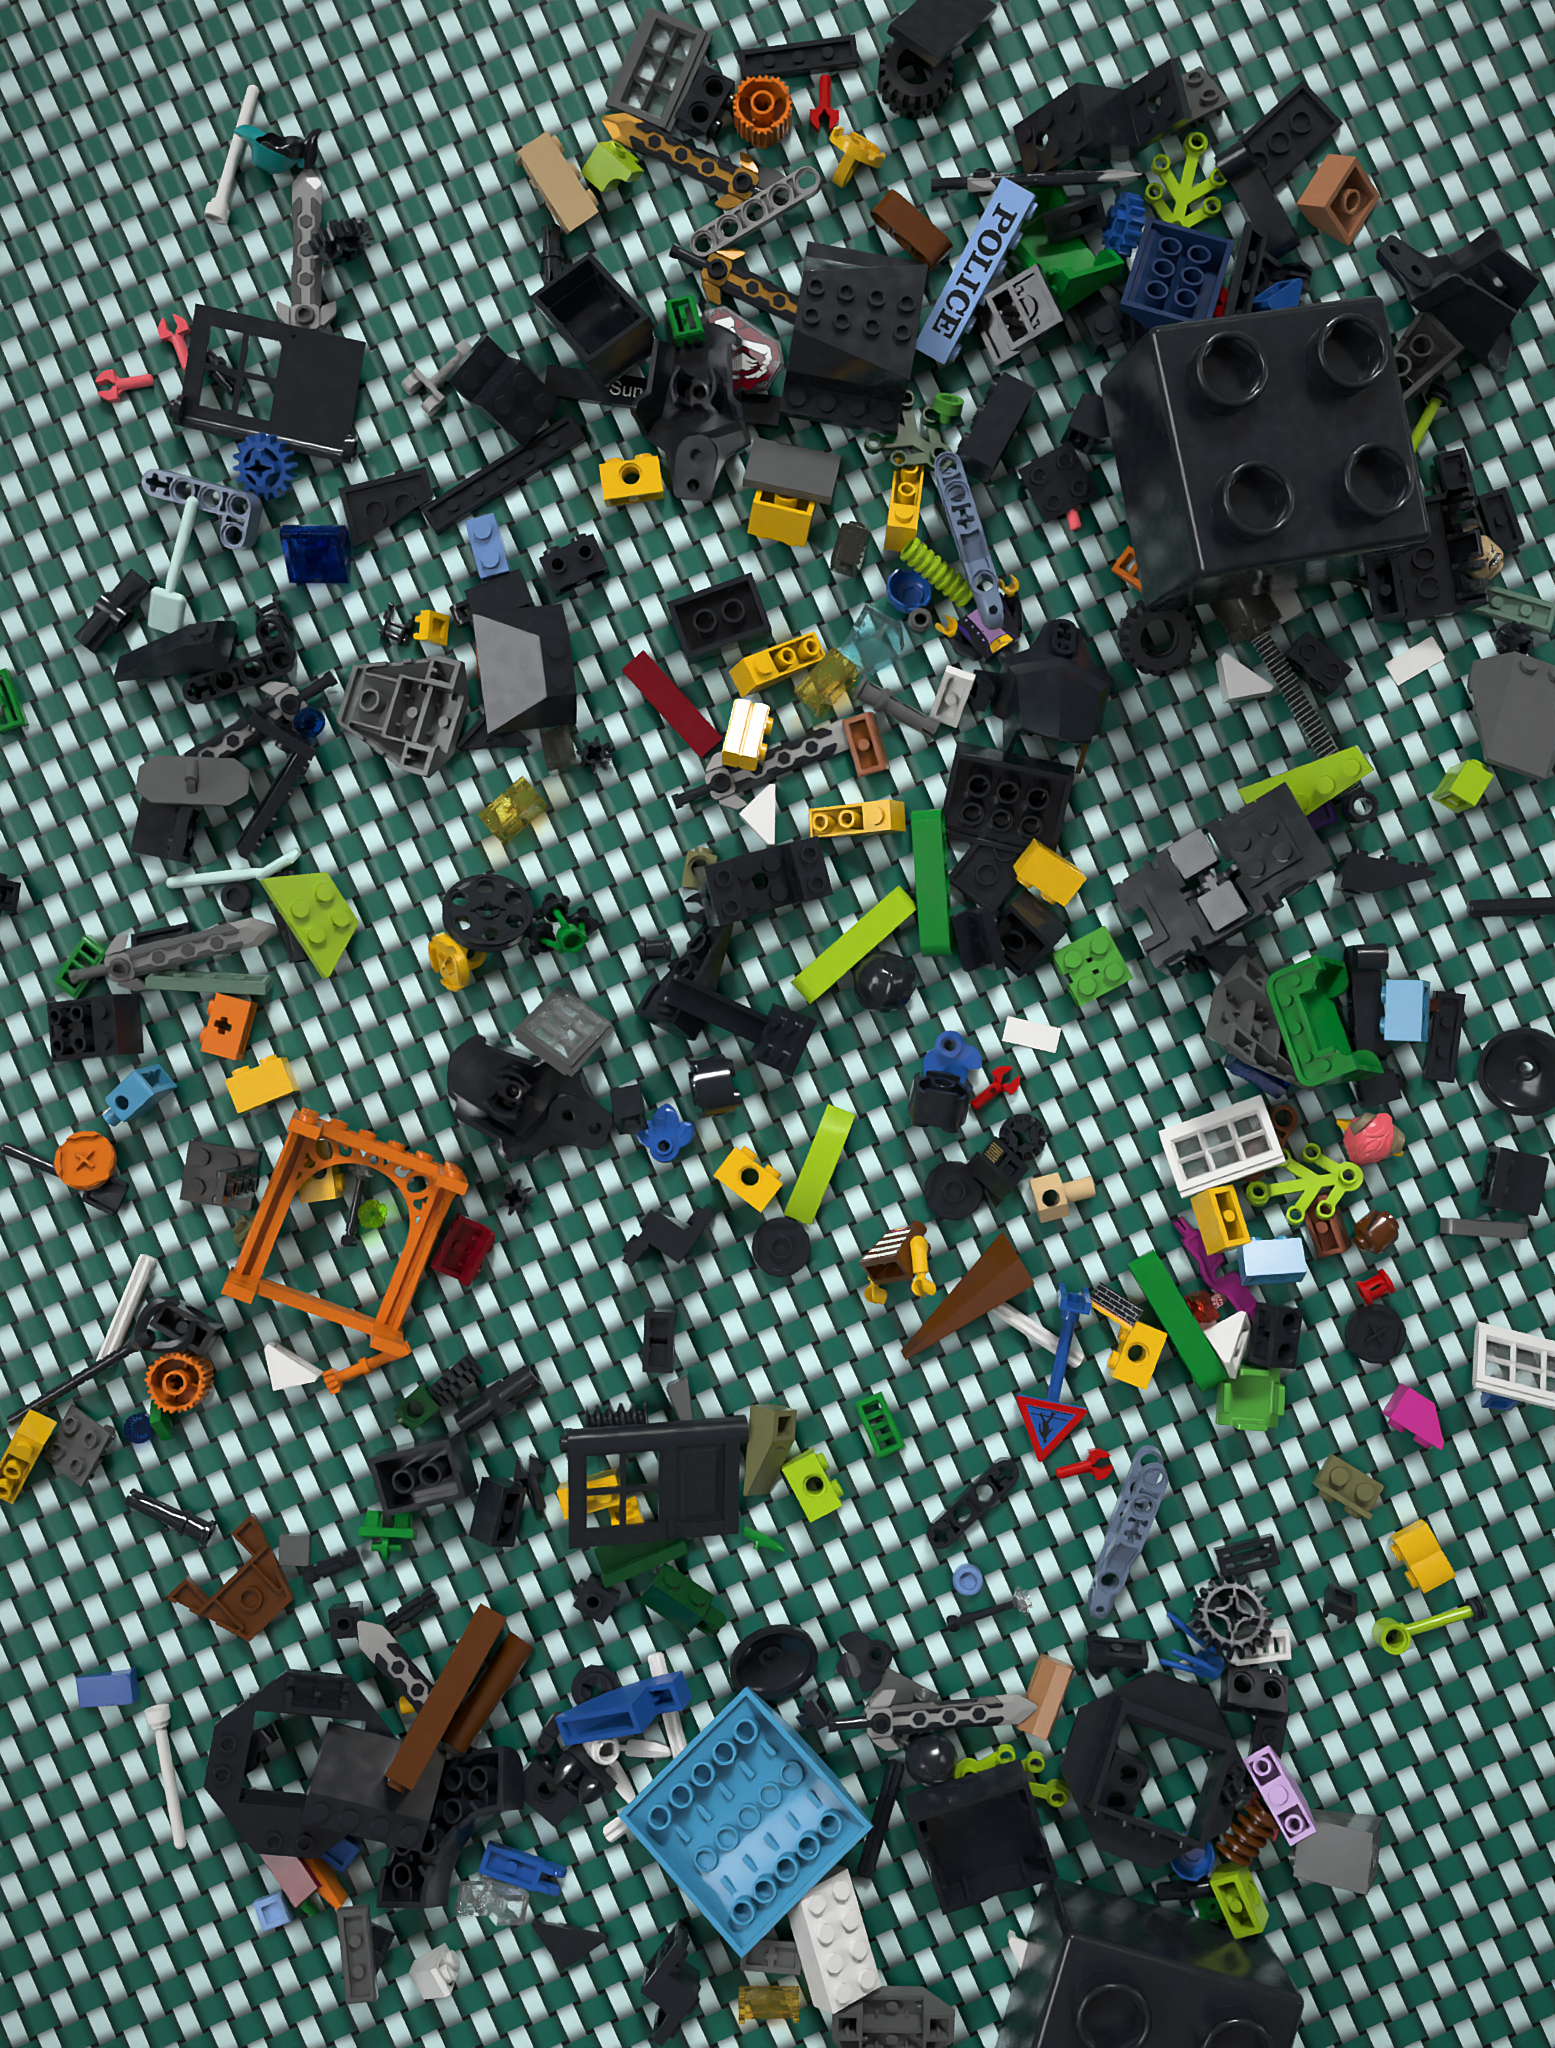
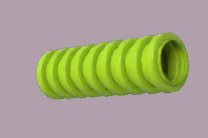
M919 538L911 539L902 549L900 559L902 561L907 560L909 567L914 566V571L916 573L921 572V577L924 579L928 578V582L931 585L935 584L937 590H942L944 596L949 595L948 599L951 602L956 601L955 605L958 608L969 603L973 596L967 579H962L960 573L955 574V569L953 567L948 568L946 561L941 562L942 558L939 555L934 556L935 552L932 549L927 550L925 543L920 544Z

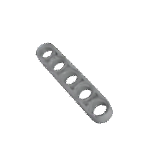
M804 166L695 231L690 238L691 250L694 254L707 260L709 255L716 254L717 250L729 248L814 197L821 189L822 181L819 173L811 166ZM805 174H812L816 178V183L810 190H804L799 185L801 177ZM781 189L788 191L790 195L789 201L783 206L776 205L773 201L774 194ZM754 205L761 206L764 211L759 221H751L747 216L749 208ZM734 221L737 223L738 229L734 236L726 237L722 234V226L725 222ZM707 236L711 238L712 246L707 252H699L696 248V242L700 237Z

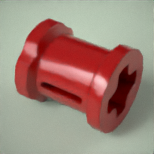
M1383 1269L1378 1270L1377 1275L1363 1282H1355V1287L1367 1306L1373 1305L1375 1299L1387 1293L1392 1295L1396 1292L1390 1277ZM1380 1284V1287L1372 1291L1370 1290L1372 1287Z

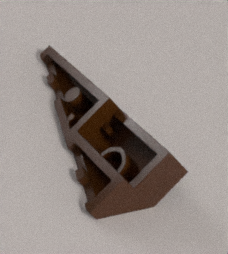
M1004 1233L998 1235L927 1321L902 1348L901 1353L905 1360L1035 1284Z

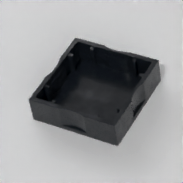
M1021 1759L905 1795L910 1820L921 1852L926 1858L931 1881L943 1915L985 1902L1002 1893L1019 1891L1059 1878Z

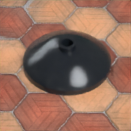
M1530 1027L1511 1028L1494 1036L1483 1048L1477 1064L1478 1082L1488 1100L1499 1109L1520 1116L1538 1115L1554 1108L1555 1038L1542 1030ZM1524 1062L1530 1063L1532 1070H1524L1521 1064Z
M787 1624L766 1626L749 1634L734 1649L729 1661L730 1678L734 1687L739 1692L748 1686L762 1700L782 1698L801 1688L810 1679L817 1666L818 1651L812 1637L799 1627Z

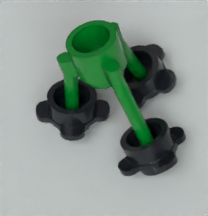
M553 892L547 893L544 896L542 905L537 908L536 914L539 918L546 917L549 922H559L561 927L558 929L556 937L552 932L553 926L549 923H543L541 927L537 928L531 927L526 936L529 938L530 944L528 952L534 956L540 952L547 953L554 949L559 954H563L565 951L576 953L582 949L584 943L589 941L588 936L592 931H596L599 928V921L592 918L589 914V908L586 906H580L577 912L567 915V906L570 904L569 897L566 895L562 897L556 896Z

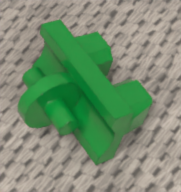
M367 1510L364 1527L359 1526L358 1536H362V1538L382 1539V1542L371 1543V1551L381 1552L382 1561H389L391 1552H402V1543H392V1539L417 1540L418 1532L413 1529V1513L411 1512L396 1514L394 1528L383 1527V1511Z

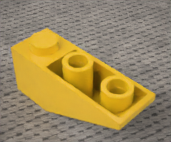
M896 458V459H895V462H896V463H898V464L903 463L902 459H900V458ZM925 465L905 467L901 471H894L884 550L901 552L911 539L916 538Z
M813 631L745 657L729 673L741 698L791 677L825 660L827 656Z
M887 799L808 809L810 837L818 836L821 839L906 832L904 802Z
M29 1409L0 1461V1499L11 1504L14 1503L57 1424L56 1421Z

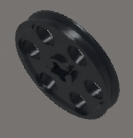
M494 874L473 875L458 881L448 890L442 904V921L448 935L461 946L478 952H500L516 946L528 935L533 922V904L526 890L509 878ZM490 886L494 890L491 893L485 894L481 893L478 888ZM508 897H517L521 900V902L515 905L508 904L505 901V899ZM457 898H464L469 903L464 906H458L452 901ZM485 911H490L491 915H485ZM511 920H519L523 925L519 928H512L507 923ZM465 921L470 924V927L461 930L456 928L454 924ZM491 932L496 934L498 938L487 941L481 936L484 933Z

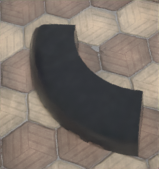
M497 1746L472 1751V1753L449 1762L450 1765L442 1770L421 1852L387 1845L390 1851L385 1867H381L377 1908L427 1909L448 1905V1892L452 1873L457 1859L469 1838L479 1827L494 1816L511 1810L524 1809L523 1764L520 1755L513 1747Z

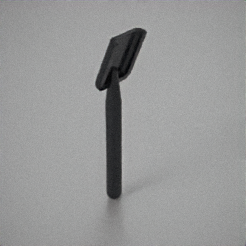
M8 1142L0 1145L1 1153L59 1178L56 1174L54 1162ZM112 1175L99 1188L84 1191L82 1200L114 1216L118 1213L128 1192L129 1183Z

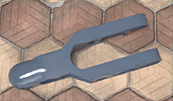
M950 451L943 452L937 456L934 462L938 493L981 621L989 630H995L1003 627L1004 620L997 575L962 462L957 454ZM946 460H951L957 465L956 469L945 468L941 471L939 469L941 463ZM965 509L966 514L961 517L959 510ZM982 581H988L993 586L988 591H980L977 589V585Z
M1142 1446L1135 1453L1110 1517L1104 1544L1095 1565V1576L1088 1591L1090 1617L1104 1619L1112 1610L1117 1594L1123 1589L1132 1565L1141 1554L1167 1488L1168 1476L1163 1466L1162 1455L1158 1448L1154 1446ZM1145 1454H1153L1158 1458L1157 1462L1148 1463L1145 1466L1140 1463L1141 1458ZM1160 1473H1161V1474H1162V1479H1161V1481H1160L1159 1483H1157L1158 1478H1159ZM1133 1482H1135L1133 1486V1491L1131 1492L1130 1486ZM1149 1501H1151V1507L1146 1511ZM1108 1573L1116 1575L1111 1580H1105L1102 1577Z

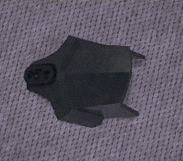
M1494 227L1488 228L1470 243L1453 252L1428 257L1407 245L1398 237L1389 235L1376 250V259L1404 288L1409 304L1419 312H1431L1487 369L1499 373L1505 372L1509 365L1513 345L1511 323L1523 303L1542 279L1503 249L1502 238Z
M716 323L702 324L705 341L700 342L699 337L693 338L694 343L688 344L687 340L681 341L682 346L676 347L674 337L671 343L654 339L646 391L636 396L630 410L632 417L638 423L642 436L665 452L672 477L673 492L678 499L709 501L714 494L718 479L729 457L751 445L749 428L741 405L743 340L730 329ZM697 453H703L702 459L695 462L694 456ZM695 480H698L700 487L696 492H692L691 486L695 483Z
M1057 619L1054 623L1046 622L1029 649L1006 656L1003 659L990 708L993 715L1003 721L1004 760L1009 759L1021 732L1025 731L1031 737L1034 734L1062 741V743H1081L1075 771L1076 774L1081 773L1092 736L1097 735L1101 728L1114 678L1093 662L1081 630L1076 628V625L1070 620Z
M479 1033L464 1041L450 1055L447 1087L449 1097L456 1102V1108L452 1117L495 1140L498 1153L507 1162L513 1164L521 1160H533L552 1145H569L592 1150H599L604 1145L614 1124V1116L602 1107L582 1086L580 1069L572 1077L568 1074L563 1075L540 1057ZM567 1109L575 1113L574 1119L569 1120L566 1118L565 1111ZM591 1123H599L602 1126V1131L599 1133L594 1132L592 1126H590Z

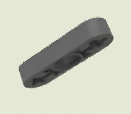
M1440 1217L1439 1233L1527 1239L1528 1224Z

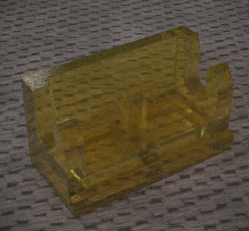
M833 647L793 692L797 695L799 701L803 705L806 704L812 713L820 719L859 677L856 665Z
M521 776L477 816L505 845L549 806L527 780Z
M799 1986L739 1987V2024H745V2019L793 2018V2023H799Z

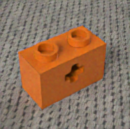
M216 993L215 998L212 997L208 1004L207 1014L210 1017L207 1027L204 1026L200 1033L199 1043L202 1044L200 1051L232 1060H243L258 1003L227 994ZM223 1021L232 1025L230 1031L222 1027Z

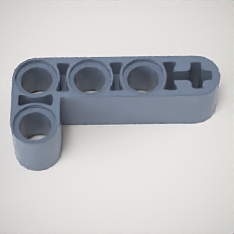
M150 469L143 474L142 487L148 495L182 505L186 504L188 497L185 494V487L189 484L192 489L191 496L196 497L199 501L197 509L223 516L220 539L225 547L229 549H249L255 544L262 514V502L257 495L169 470ZM158 481L171 483L170 487L163 488V486L158 485ZM216 491L220 496L217 506L213 503V494ZM243 499L248 504V509L245 513L240 508ZM238 528L242 533V539L239 543L235 540V531Z

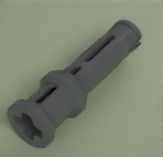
M864 675L852 699H860L874 707L873 711L876 713L883 711L929 739L933 737L940 722L891 695L890 689H882L868 680L869 677Z

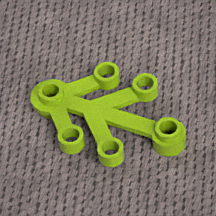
M1201 132L1188 134L1182 145L1186 161L1180 185L1169 169L1170 159L1167 155L1158 154L1151 163L1152 172L1159 176L1175 202L1172 213L1162 199L1163 187L1156 182L1150 183L1146 187L1144 199L1149 204H1152L1162 221L1192 228L1206 218L1217 216L1221 209V201L1217 197L1211 196L1204 201L1202 208L1185 216L1189 204L1214 189L1223 188L1227 182L1219 168H1215L1209 178L1192 188L1198 159L1204 155L1208 147V140ZM1198 140L1201 146L1196 147L1191 141ZM1162 161L1165 164V168H1158L1156 162ZM1220 175L1223 181L1216 182L1213 176ZM1156 190L1159 196L1152 197L1149 191ZM1209 203L1214 204L1216 210L1210 211L1206 205Z
M1308 1143L1303 1147L1301 1153L1303 1160L1308 1163H1316L1330 1173L1317 1175L1293 1160L1288 1150L1281 1148L1287 1161L1275 1167L1284 1168L1300 1179L1269 1185L1262 1181L1251 1182L1246 1189L1245 1198L1250 1205L1261 1207L1268 1202L1269 1197L1304 1191L1297 1203L1288 1208L1285 1216L1289 1224L1296 1226L1303 1222L1306 1210L1320 1189L1334 1186L1327 1199L1320 1201L1315 1210L1319 1219L1329 1220L1334 1215L1335 1206L1343 1194L1355 1191L1361 1186L1363 1172L1358 1165L1352 1162L1338 1164L1322 1154L1317 1144ZM1313 1149L1317 1155L1309 1157L1306 1154V1150ZM1343 1173H1352L1354 1179L1350 1181L1345 1180ZM1261 1188L1264 1191V1195L1260 1197L1254 1195L1253 1189ZM1328 1206L1331 1213L1328 1215L1322 1214L1320 1207ZM1290 1212H1299L1301 1218L1299 1220L1292 1219Z
M1002 1744L998 1747L997 1751L979 1761L973 1758H964L957 1764L954 1777L958 1779L964 1777L967 1772L976 1773L995 1767L998 1764L1014 1761L1016 1758L1015 1750L1009 1744ZM1031 1751L1025 1759L1021 1760L1025 1773L1029 1771L1039 1773L1045 1767L1044 1756L1039 1751ZM1003 1752H1010L1011 1756L1003 1758L1001 1754ZM1033 1759L1040 1760V1763L1037 1765H1033L1030 1762ZM1052 1779L1046 1785L1028 1781L1032 1795L1046 1799L1048 1804L1053 1807H1062L1069 1800L1068 1786L1061 1779ZM1056 1793H1060L1063 1795L1060 1798L1052 1797Z

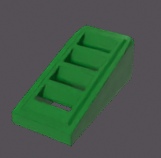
M85 934L62 966L53 983L74 999H79L95 978L81 981L76 989L66 982L65 978L69 976V971L74 967L77 969L86 968L79 962L81 958L85 959L91 966L103 964L107 947L92 935ZM90 949L98 956L94 959L86 951Z
M882 1391L854 1403L879 1460L907 1448ZM880 1403L881 1409L866 1415L864 1409ZM885 1414L886 1420L871 1426L870 1420ZM890 1425L892 1431L876 1437L874 1432ZM895 1437V1443L881 1448L879 1443Z

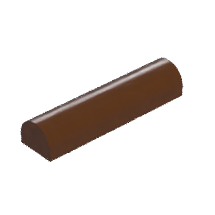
M512 1631L509 1632L451 1719L442 1736L445 1742L463 1754L467 1752L535 1650V1647Z

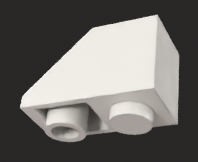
M446 1943L413 1961L409 1974L423 1999L443 1998L452 1993L460 1970V1961L457 1954L453 1950L450 1951Z

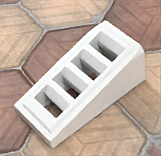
M1256 1629L1237 1630L1236 1640L1249 1637ZM1269 1629L1272 1632L1269 1639L1263 1638L1266 1643V1653H1263V1649L1255 1645L1257 1652L1254 1656H1251L1245 1649L1244 1659L1240 1660L1235 1651L1232 1659H1227V1661L1235 1666L1291 1660L1290 1629ZM1274 1637H1278L1279 1652L1274 1651Z

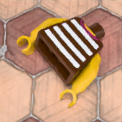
M914 1220L908 1227L889 1230L858 1262L868 1275V1280H870V1285L867 1286L864 1292V1297L867 1301L874 1304H884L887 1299V1291L879 1288L880 1284L912 1280L915 1275H917V1278L913 1281L911 1289L916 1295L925 1298V1293L931 1296L935 1294V1283L926 1279V1274L929 1273L927 1256L931 1251V1245L924 1237L927 1233V1228L923 1223Z

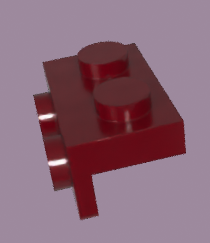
M457 1212L430 1266L432 1269L453 1277L469 1287L472 1280L474 1281L478 1278L485 1255L492 1251L496 1233L488 1225Z

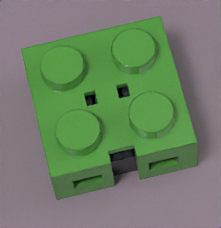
M1102 926L1049 954L1060 976L1065 975L1069 981L1066 987L1077 1007L1133 979L1106 926Z

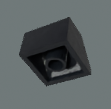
M1026 888L996 917L999 939L1005 948L1004 958L1006 966L1018 978L1022 977L1047 954L1068 931Z

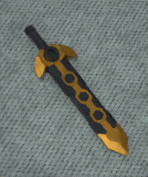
M626 112L604 115L601 118L612 140L647 157L650 156L687 174L688 177L724 193L725 195L715 202V206L725 211L735 208L764 190L758 186V169L753 158L746 153L740 152L741 167L739 168L735 164L708 151L696 148ZM776 194L773 196V201L778 206H783L789 201V199L782 198Z
M676 243L672 245L669 257L678 259L702 271L701 286L710 302L720 306V290H722L726 294L794 325L798 296L739 265L733 264L742 258L745 252L735 247L717 250L716 254L709 255L706 260L681 248Z

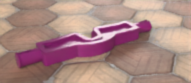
M1183 1216L1177 1218L1178 1221L1175 1220L1172 1225L1184 1237L1181 1239V1243L1198 1263L1199 1273L1203 1281L1214 1291L1223 1294L1237 1312H1246L1248 1318L1253 1323L1257 1300L1246 1286L1241 1285L1239 1274L1235 1271H1230L1224 1276L1217 1278L1215 1270L1224 1262V1256L1221 1253L1207 1256L1200 1230H1192Z

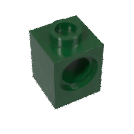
M426 1381L393 1409L397 1413L395 1415L397 1421L405 1429L410 1427L413 1432L442 1406L429 1392L428 1388L430 1385ZM412 1401H418L423 1405L424 1413L422 1415H416L411 1411L410 1404Z

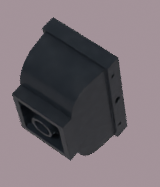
M591 252L530 296L536 309L572 348L579 361L604 389L652 355L655 338L652 332L654 325L651 318Z

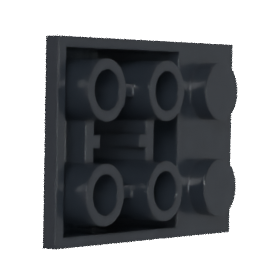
M1082 393L1060 443L1064 444L1071 441L1075 450L1086 455L1114 454L1104 402L1101 396L1094 393H1089V395Z
M111 994L47 1003L52 1062L144 1053L139 994Z

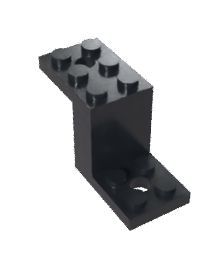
M1169 59L1126 89L1077 82L1013 126L1024 172L1057 171L1078 156L1126 162L1190 121L1192 115L1178 61ZM1160 96L1162 102L1159 106V110L1156 112L1155 102L1156 99ZM1047 134V136H1048V141L1046 142L1045 149H1044V148H1043V138H1044V136Z

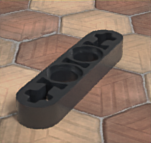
M1001 1457L995 1460L928 1525L927 1538L930 1544L935 1548L944 1549L961 1536L1016 1483L1020 1474L1016 1463L1008 1457ZM1001 1465L1006 1468L1011 1465L1010 1472L1012 1476L1010 1478L1002 1476L997 1481L1001 1487L997 1489L988 1477L992 1475L995 1480L1001 1473L998 1469ZM985 1484L991 1487L992 1495L989 1499L979 1500L975 1496L978 1486ZM960 1505L967 1506L971 1512L969 1518L965 1521H958L953 1514L955 1508ZM949 1516L953 1525L958 1527V1529L954 1531L952 1526H950L945 1532L947 1536L945 1540L941 1538L933 1539L936 1536L934 1529H944L948 1525V1522L944 1519Z

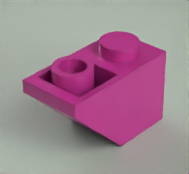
M1400 1383L1382 1411V1414L1390 1418L1387 1424L1401 1433H1404L1406 1429L1415 1434L1412 1440L1428 1450L1431 1445L1441 1450L1444 1442L1435 1403Z

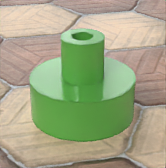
M937 393L932 408L940 413L939 422L949 424L952 416L961 415L964 400L953 394Z

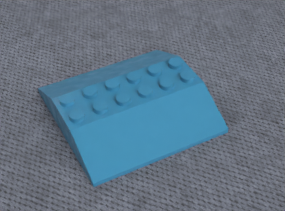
M748 1686L618 1814V1817L741 1958L873 1827L870 1820L835 1773L799 1733Z

